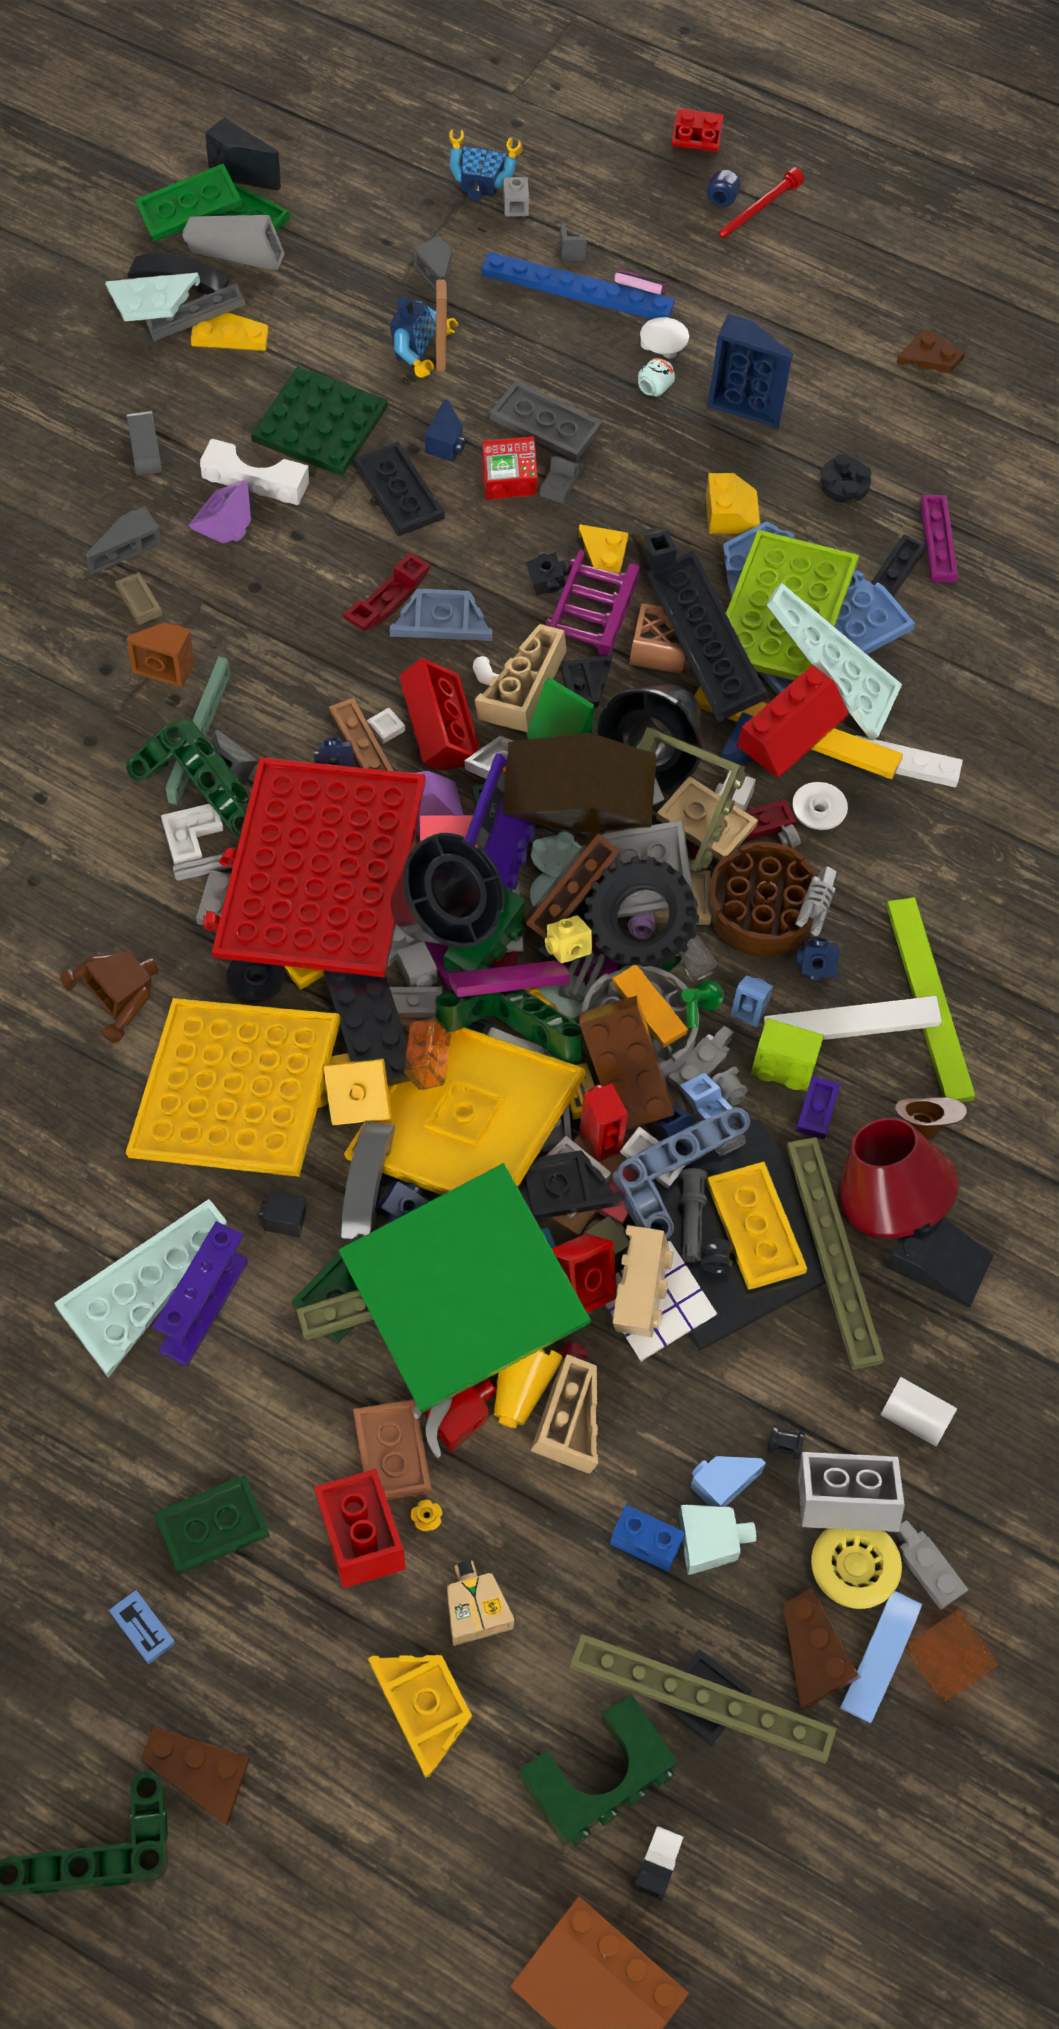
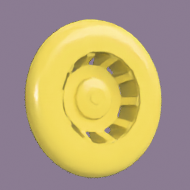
M827 1528L816 1540L812 1551V1571L817 1584L830 1599L842 1606L854 1609H866L877 1606L894 1593L900 1582L902 1573L900 1553L895 1542L885 1531ZM853 1542V1546L847 1547L846 1543ZM859 1543L867 1546V1548L860 1547ZM837 1547L841 1550L840 1554H837L835 1550ZM871 1551L875 1553V1555L877 1556L876 1558H873V1556L870 1553ZM875 1565H880V1570L876 1571ZM875 1578L877 1581L874 1583L870 1579Z

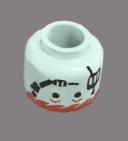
M660 358L650 360L638 373L639 387L647 395L660 396L675 381L672 365Z

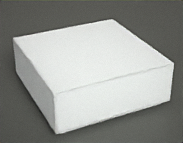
M390 708L367 720L370 729L383 744L405 731V725Z

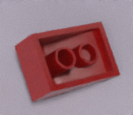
M376 1469L314 1487L342 1588L406 1570L404 1548Z

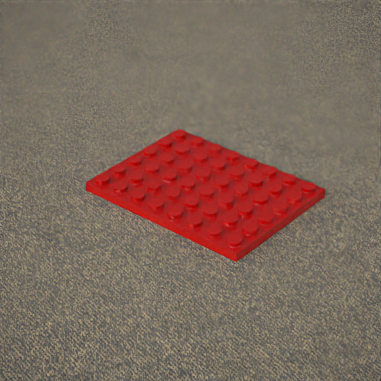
M260 757L212 949L213 957L385 977L396 927L391 911V896L406 859L412 850L426 784L425 774Z

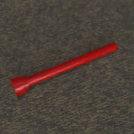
M796 167L788 170L780 184L720 229V237L726 238L786 190L797 189L804 183L803 173Z

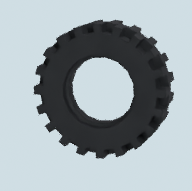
M638 856L631 857V862L623 863L621 860L615 862L616 868L610 872L605 869L601 872L604 876L599 883L593 882L591 886L594 890L591 897H587L585 902L588 905V913H585V920L588 922L591 936L597 947L611 961L617 962L622 967L641 965L642 967L653 966L662 969L661 964L668 961L671 964L677 961L675 956L681 951L685 953L689 949L687 943L690 938L695 939L697 934L694 929L696 923H699L700 916L697 914L698 902L692 892V888L679 871L673 869L665 861L663 863L658 862L654 857L648 856L647 860H640ZM650 890L657 892L664 897L668 904L669 918L666 927L659 935L650 940L638 941L630 939L622 933L618 925L617 915L621 903L635 891Z

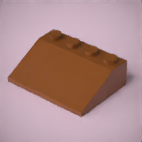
M581 1897L577 1898L510 1986L515 1993L555 2029H663L689 1994Z

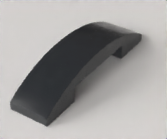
M161 253L135 257L127 274L128 278L135 279L161 275L198 273L200 283L197 286L198 293L206 295L226 288L229 282L227 275L205 263L183 256Z

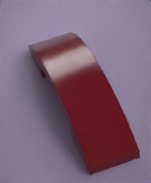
M409 552L393 567V575L365 601L359 599L343 614V618L363 631L379 625L411 596L430 570V564Z

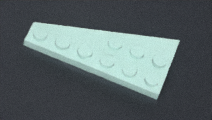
M781 583L775 588L767 603L768 608L812 665L834 681L848 712L868 738L873 741L879 736L902 684Z

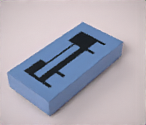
M137 1590L109 1610L148 1665L175 1645L173 1638Z

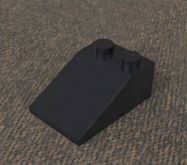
M225 117L205 132L209 169L224 163L234 183L276 191L281 189L278 150Z
M945 1217L933 1226L927 1224L913 1230V1235L899 1237L886 1268L970 1308L994 1255Z

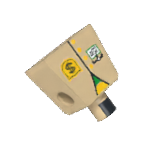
M471 1560L455 1565L459 1582L447 1586L453 1646L512 1630L514 1628L513 1615L493 1574L487 1573L477 1576L474 1562Z

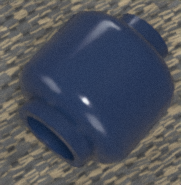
M729 170L716 172L707 187L709 200L720 207H727L733 204L741 187L739 177Z

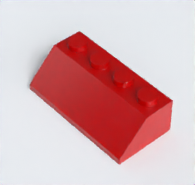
M420 658L399 675L402 692L405 695L408 706V714L411 717L414 735L420 749V757L424 764L442 771L465 767V760L479 751L480 746L459 674L424 658Z
M812 665L742 726L737 746L779 779L848 716L849 712L834 681Z

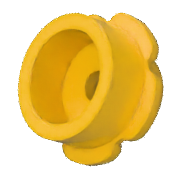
M430 1500L418 1502V1506L413 1507L411 1511V1520L414 1521L415 1527L421 1531H431L438 1528L441 1524L440 1517L443 1514L441 1507L437 1503L433 1504ZM429 1513L430 1517L425 1518L424 1514Z

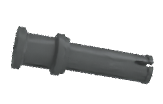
M689 1168L680 1172V1178L683 1180V1194L680 1195L679 1201L684 1211L682 1260L697 1262L702 1260V1207L707 1203V1197L704 1195V1181L707 1179V1172L701 1169Z

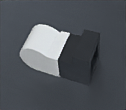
M657 1826L635 1881L634 1890L660 1901L663 1900L683 1836Z

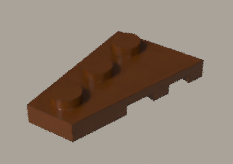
M813 1588L806 1590L783 1604L800 1708L802 1710L811 1707L861 1678Z
M153 1727L141 1761L227 1827L250 1759L235 1752Z

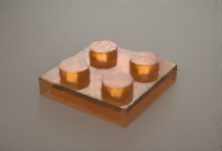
M960 1609L905 1646L944 1703L999 1666Z

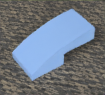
M706 1073L680 1085L683 1095L702 1121L733 1108L722 1097L720 1087ZM728 1118L729 1126L738 1122L734 1118Z

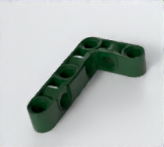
M185 718L166 724L128 760L126 765L128 775L133 780L142 781L159 774L165 767L169 766V762L175 757L232 833L238 837L241 836L250 795L192 720Z
M452 989L437 996L435 999V1025L440 1031L454 1032L486 1016L493 1015L562 1061L572 1063L583 1059L584 1035L580 1024L525 989L456 997Z
M144 1771L136 1775L131 1782V1843L39 1852L31 1855L0 1859V1892L9 1896L48 1894L122 1886L130 1883L154 1881L162 1877L167 1870L168 1820L165 1806V1790L160 1778L153 1772ZM154 1783L157 1785L156 1792L152 1797L142 1798L139 1796V1790L144 1784ZM147 1854H157L159 1856L158 1865L152 1870H144L141 1867L143 1858ZM79 1861L88 1862L89 1868L83 1877L76 1878L72 1876L71 1871L74 1864ZM16 1868L18 1870L16 1881L10 1885H3L1 1882L3 1873L7 1869Z

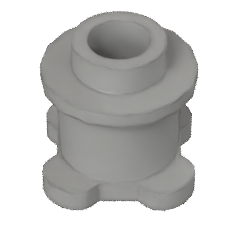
M731 1067L727 1071L712 1077V1080L720 1087L722 1097L731 1106L741 1103L748 1091L747 1087L742 1085L736 1076L739 1072L737 1067Z

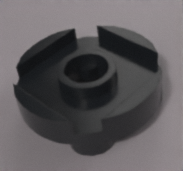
M838 454L835 459L828 461L821 470L820 482L822 490L826 496L837 502L846 503L847 499L859 501L867 495L870 489L872 470L869 466H866L857 459L850 458L847 454ZM846 477L849 478L851 481L846 480L845 482L841 481V478Z

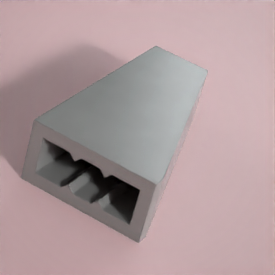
M269 215L190 217L182 233L183 239L191 253L269 270H278L285 254Z

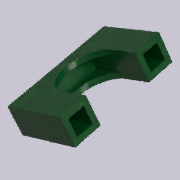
M631 1693L605 1710L601 1719L620 1746L626 1759V1776L617 1788L602 1795H589L580 1792L568 1782L548 1750L519 1769L518 1777L563 1846L570 1842L574 1846L580 1844L591 1835L589 1831L591 1827L599 1822L602 1826L610 1823L619 1815L617 1809L627 1802L630 1806L637 1804L647 1796L645 1790L654 1783L660 1787L675 1776L673 1770L676 1768L678 1761Z

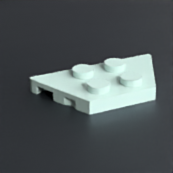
M198 273L161 275L157 277L106 281V287L124 321L166 318L174 316L179 306L189 297L188 290L192 285L198 286L200 278Z

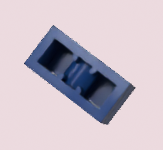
M625 1505L612 1533L610 1545L669 1572L680 1549L685 1532Z

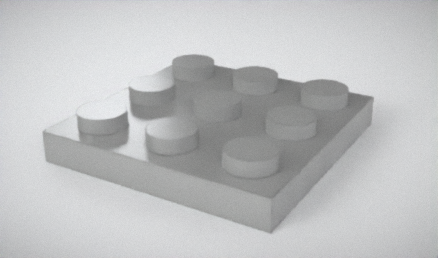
M682 820L651 825L650 828H637L600 834L620 850V853L608 866L607 870L609 872L617 867L615 862L619 860L627 863L631 862V857L638 856L640 860H647L649 856L654 857L658 862L663 863L665 861L669 863L673 869L682 874L692 888L684 823ZM650 890L635 891L621 903L617 917L621 918L669 910L664 897L657 892Z

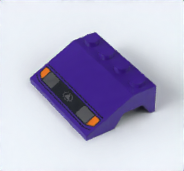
M496 753L465 841L475 848L481 847L496 866L503 885L512 891L518 885L520 865L523 866L526 862L528 842H532L534 839L535 824L502 815L507 759L502 754Z

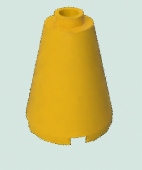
M541 1349L498 1372L494 1415L499 1417V1424L516 1429L517 1424H525L559 1368L563 1359L562 1355L551 1350L549 1356L544 1354L545 1351Z

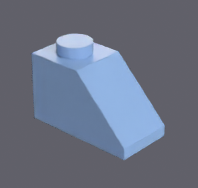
M716 1456L709 1463L704 1460L692 1472L694 1477L690 1487L708 1506L726 1507L762 1473L766 1463L761 1458Z

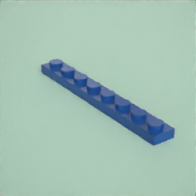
M492 252L488 253L482 266L481 276L650 319L659 317L670 318L674 308V298Z

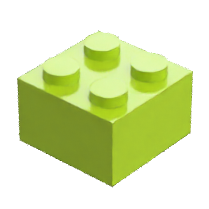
M767 1018L757 1048L751 1075L757 1076L762 1081H774L784 1084L792 1090L801 1089L807 1091L824 1034Z

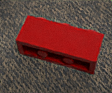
M612 1083L606 1086L598 1085L591 1088L584 1094L579 1135L589 1155L598 1162L620 1154L623 1146L628 1112Z

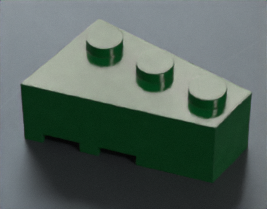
M503 885L505 907L504 911L500 914L499 927L489 939L476 946L468 948L450 946L444 955V970L448 973L490 969V966L495 961L499 962L507 952L508 948L506 946L512 940L517 942L525 931L523 927L525 899Z

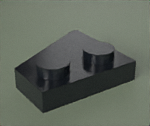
M612 655L562 661L561 672L565 687L594 704V708H598L612 664Z

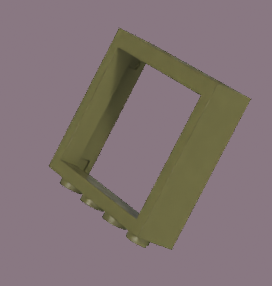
M647 727L639 749L656 753L659 743L663 742L731 771L695 860L688 857L689 869L695 872H702L703 868H708L712 860L713 853L710 851L714 841L718 842L722 836L724 827L721 824L725 815L729 816L735 804V800L732 799L736 789L739 790L744 783L746 774L743 771L745 767ZM609 830L605 831L604 833H611L623 830Z

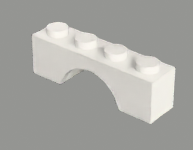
M212 438L200 460L203 479L228 486L245 480L248 484L249 492L274 498L284 503L299 505L309 484L308 465L283 459L278 464L268 468H254L244 464L238 458L235 445Z

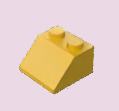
M709 473L706 487L709 534H743L760 525L757 490L735 473Z

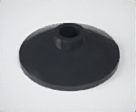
M232 960L227 970V983L230 990L240 999L249 1002H261L272 998L281 990L285 981V970L280 965ZM255 978L261 979L260 982H252Z

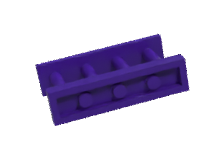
M215 1221L153 1325V1329L167 1335L159 1348L160 1354L188 1367L248 1264V1258L235 1252L244 1237L243 1233Z

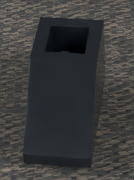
M652 528L632 534V539L647 571L676 559L677 549L668 530Z

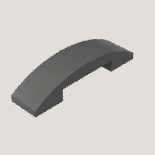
M365 1121L353 1153L346 1184L342 1213V1239L352 1240L355 1236L360 1239L375 1229L378 1213L374 1210L385 1157L390 1155L395 1131L394 1124Z

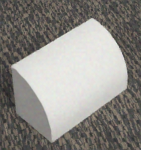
M900 1377L881 1416L930 1444L937 1446L957 1408Z

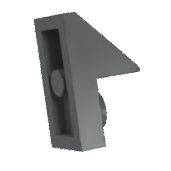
M560 456L552 457L550 472L540 489V496L564 504L583 469V464Z

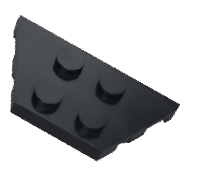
M582 1150L535 1158L518 1186L535 1220L621 1206L622 1203L621 1196L613 1192L605 1182L606 1178L598 1169L591 1165L590 1159Z

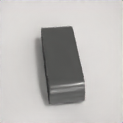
M152 411L128 413L127 421L136 476L162 473Z

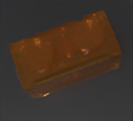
M428 1018L410 1024L403 1072L419 1090H426L445 1084L449 1054L448 1047L450 1046L451 1035L445 1028H442L441 1023L436 1018Z

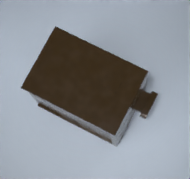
M592 733L511 741L508 744L502 815L568 833L650 828L657 754Z

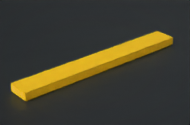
M700 686L694 697L701 709L713 713ZM760 702L728 717V719L738 722L742 712L754 717L767 703ZM835 728L811 749L889 779L894 777L903 760V753Z

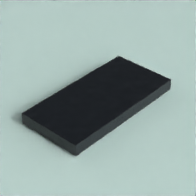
M399 442L353 458V466L398 537L445 519V512Z

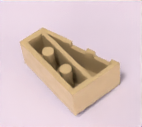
M568 1354L558 1368L531 1448L533 1453L588 1474L598 1465V1454H596V1436L598 1434V1424H596V1365Z

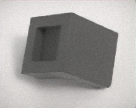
M561 224L559 240L561 262H585L587 238L585 236L567 237L566 224Z

